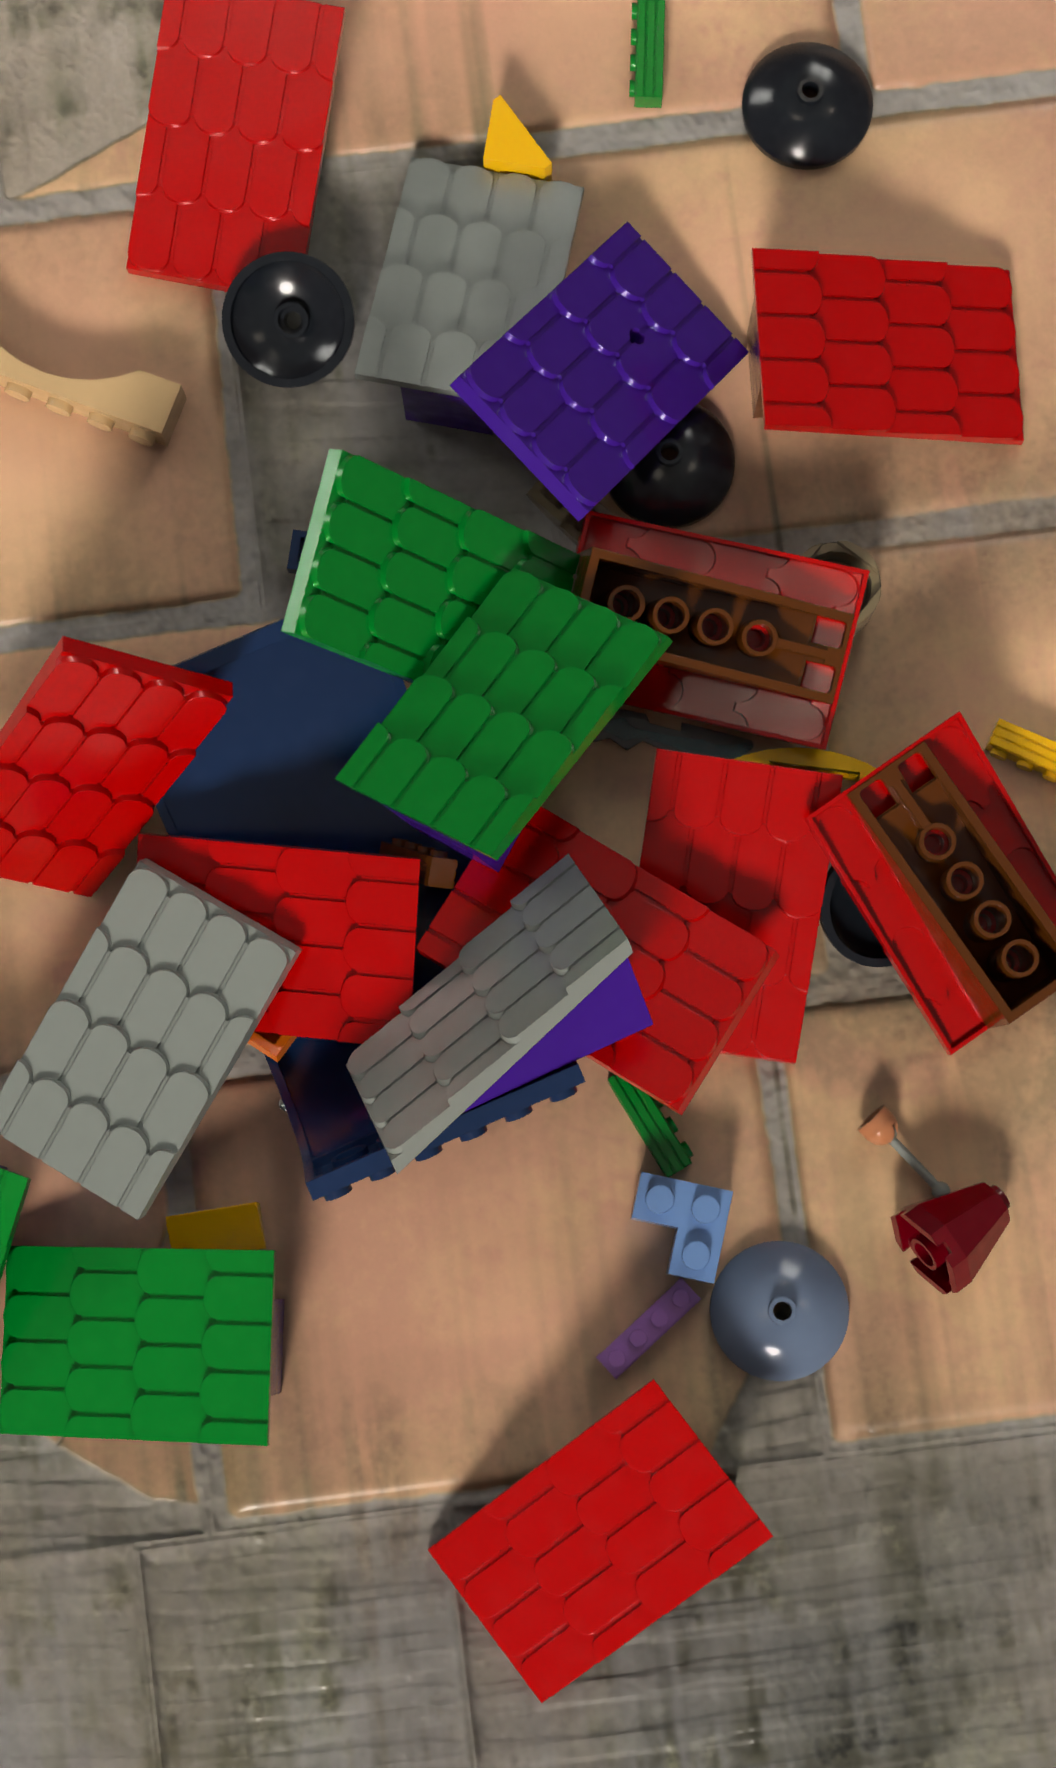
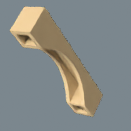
M0 346V386L5 387L4 391L8 395L25 402H29L31 397L46 402L45 406L48 409L63 416L70 417L71 413L74 412L88 417L87 422L104 431L111 432L113 427L129 432V438L145 446L152 447L154 442L168 446L187 399L181 384L142 370L118 377L95 380L65 378L42 372L21 362Z

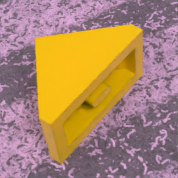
M499 95L493 100L483 156L484 169L505 174L519 173L530 178L551 181L552 162L506 101Z

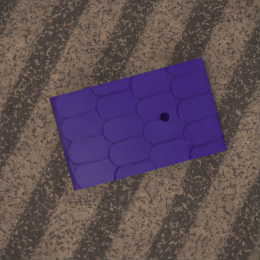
M628 221L476 359L450 385L578 522L749 353L736 337L733 338L731 336L732 333L706 305L703 306L701 304L702 301L676 273H672V268L645 239L642 240L640 238L641 235Z

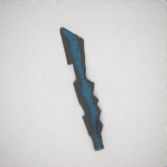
M619 709L593 741L598 742L610 738L625 750H629L643 741L659 749L721 757L724 759L741 757L754 747L753 742L749 739L683 722L681 723L680 731L651 724L646 714Z

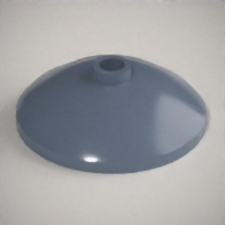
M770 1241L745 1249L731 1259L724 1267L712 1290L710 1320L714 1336L720 1348L736 1366L758 1378L771 1381H790L816 1372L828 1363L838 1351L848 1327L849 1302L845 1286L839 1274L822 1255L798 1243ZM778 1302H785L790 1307V1315L785 1320H779L774 1316L773 1309Z

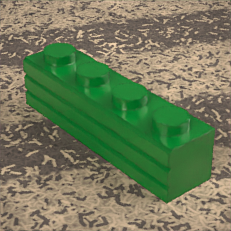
M637 0V3H632L631 20H637L636 29L631 28V45L636 46V54L630 55V71H635V80H630L629 97H634V107L661 108L665 0Z
M617 1075L608 1078V1084L664 1176L671 1177L691 1165L690 1158L694 1155L685 1141L680 1143L674 1133L678 1132V1128L669 1116L665 1119L660 1111L663 1104Z

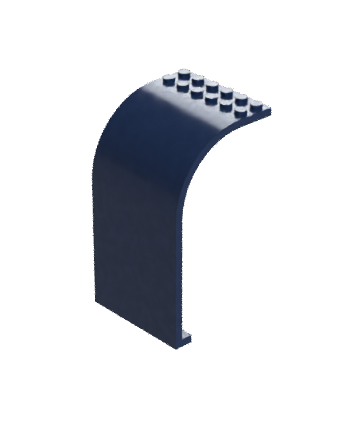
M284 618L172 665L233 682V698L227 704L226 713L197 747L195 758L156 804L168 835L379 854L381 841L392 842V838H402L410 840L409 842L420 843L423 846L434 847L436 850L447 851L449 858L458 861L457 869H455L456 877L454 879V886L456 885L472 860L471 858L423 835L381 803L341 784L335 779L378 722L381 724L406 692L407 688L402 679L281 632ZM419 883L415 947L426 930L428 931L429 925L454 889L425 886ZM416 949L413 995L444 970V968L421 955ZM297 1037L278 1063L266 1055L265 1057L300 1149L305 1183L313 1201L323 1196L326 1201H331L349 1193L353 1189L351 1184L366 1177H369L371 1181H377L396 1171L346 1067L350 1055L361 1044ZM577 1061L569 1063L462 1113L418 1154L415 1160L423 1161L437 1155L443 1150L442 1144L458 1137L461 1142L477 1138L487 1132L486 1125L501 1118H505L506 1122L518 1120L533 1111L531 1105L547 1098L551 1102H558L574 1095L578 1091L576 1086L586 1082Z

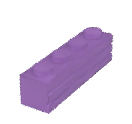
M679 1278L670 1289L605 1350L599 1353L596 1358L617 1379L694 1307L701 1298L682 1278Z

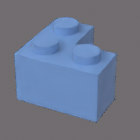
M646 1172L640 1173L630 1219L675 1229L667 1275L714 1284L733 1191Z

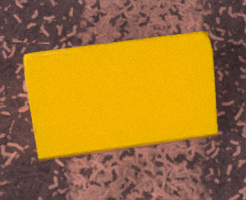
M259 1202L165 1217L171 1249H267Z

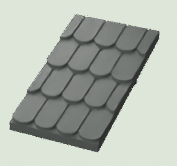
M412 157L399 207H397L371 313L368 317L354 373L355 379L400 386L406 420L493 435V431L450 385L565 279L584 196V187L575 186L564 181L534 179L519 173L505 174L488 171L478 166L448 164L434 158Z
M569 854L510 901L512 907L468 942L461 949L459 958L401 1004L399 1006L401 1013L350 1055L346 1067L397 1174L462 1113L653 1025L628 959L633 953L629 940Z
M147 858L140 860L135 869L128 875L103 922L94 931L57 1000L48 1009L21 1059L17 1060L0 1091V1135L37 1159H41L42 1162L76 1183L79 1182L81 1186L115 1207L118 1206L121 1208L120 1210L139 1220L146 1216L297 960L302 948Z

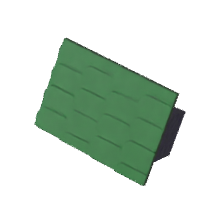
M329 449L281 632L413 683L416 678L425 673L467 616L470 618L473 616L504 574L516 568L530 573L536 578L558 588L571 592L574 582L573 574H576L580 555L534 532L520 529L483 510L474 509L419 481L403 477L360 455H353L341 449Z
M513 568L502 576L471 618L467 616L422 676L413 681L381 724L378 722L335 779L341 784L381 803L423 835L499 872L522 829L673 641L667 635L655 631L645 624L637 623L613 612L607 607L594 604L574 595L568 590L540 580L530 573Z
M11 1246L5 1269L6 1294L3 1314V1354L1 1359L0 1434L268 1446L271 1396L281 1393L285 1299H274L276 1251Z

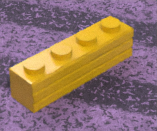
M999 718L985 747L986 750L990 751V755L1002 761H1005L1006 758L1016 762L1018 768L1028 772H1032L1033 769L1042 773L1044 779L1056 783V742Z

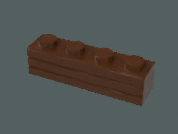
M392 838V842L381 841L379 854L420 858V884L454 889L455 869H457L458 861L449 858L447 851L436 850L434 847L423 846L420 843L409 842L410 840L402 838Z

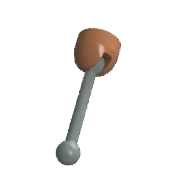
M885 1105L877 1108L858 1127L857 1130L869 1142L880 1146L890 1144L932 1188V1195L934 1197L950 1192L948 1184L938 1182L896 1138L898 1121Z

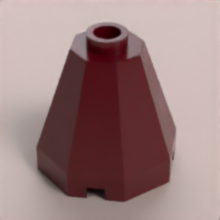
M981 1182L905 1206L891 1216L896 1242L903 1252L911 1247L918 1258H915L910 1263L916 1272L942 1294H948L951 1291L952 1293H958L973 1281L1010 1222L1008 1210L1010 1202L999 1187L995 1185L989 1186L985 1182Z

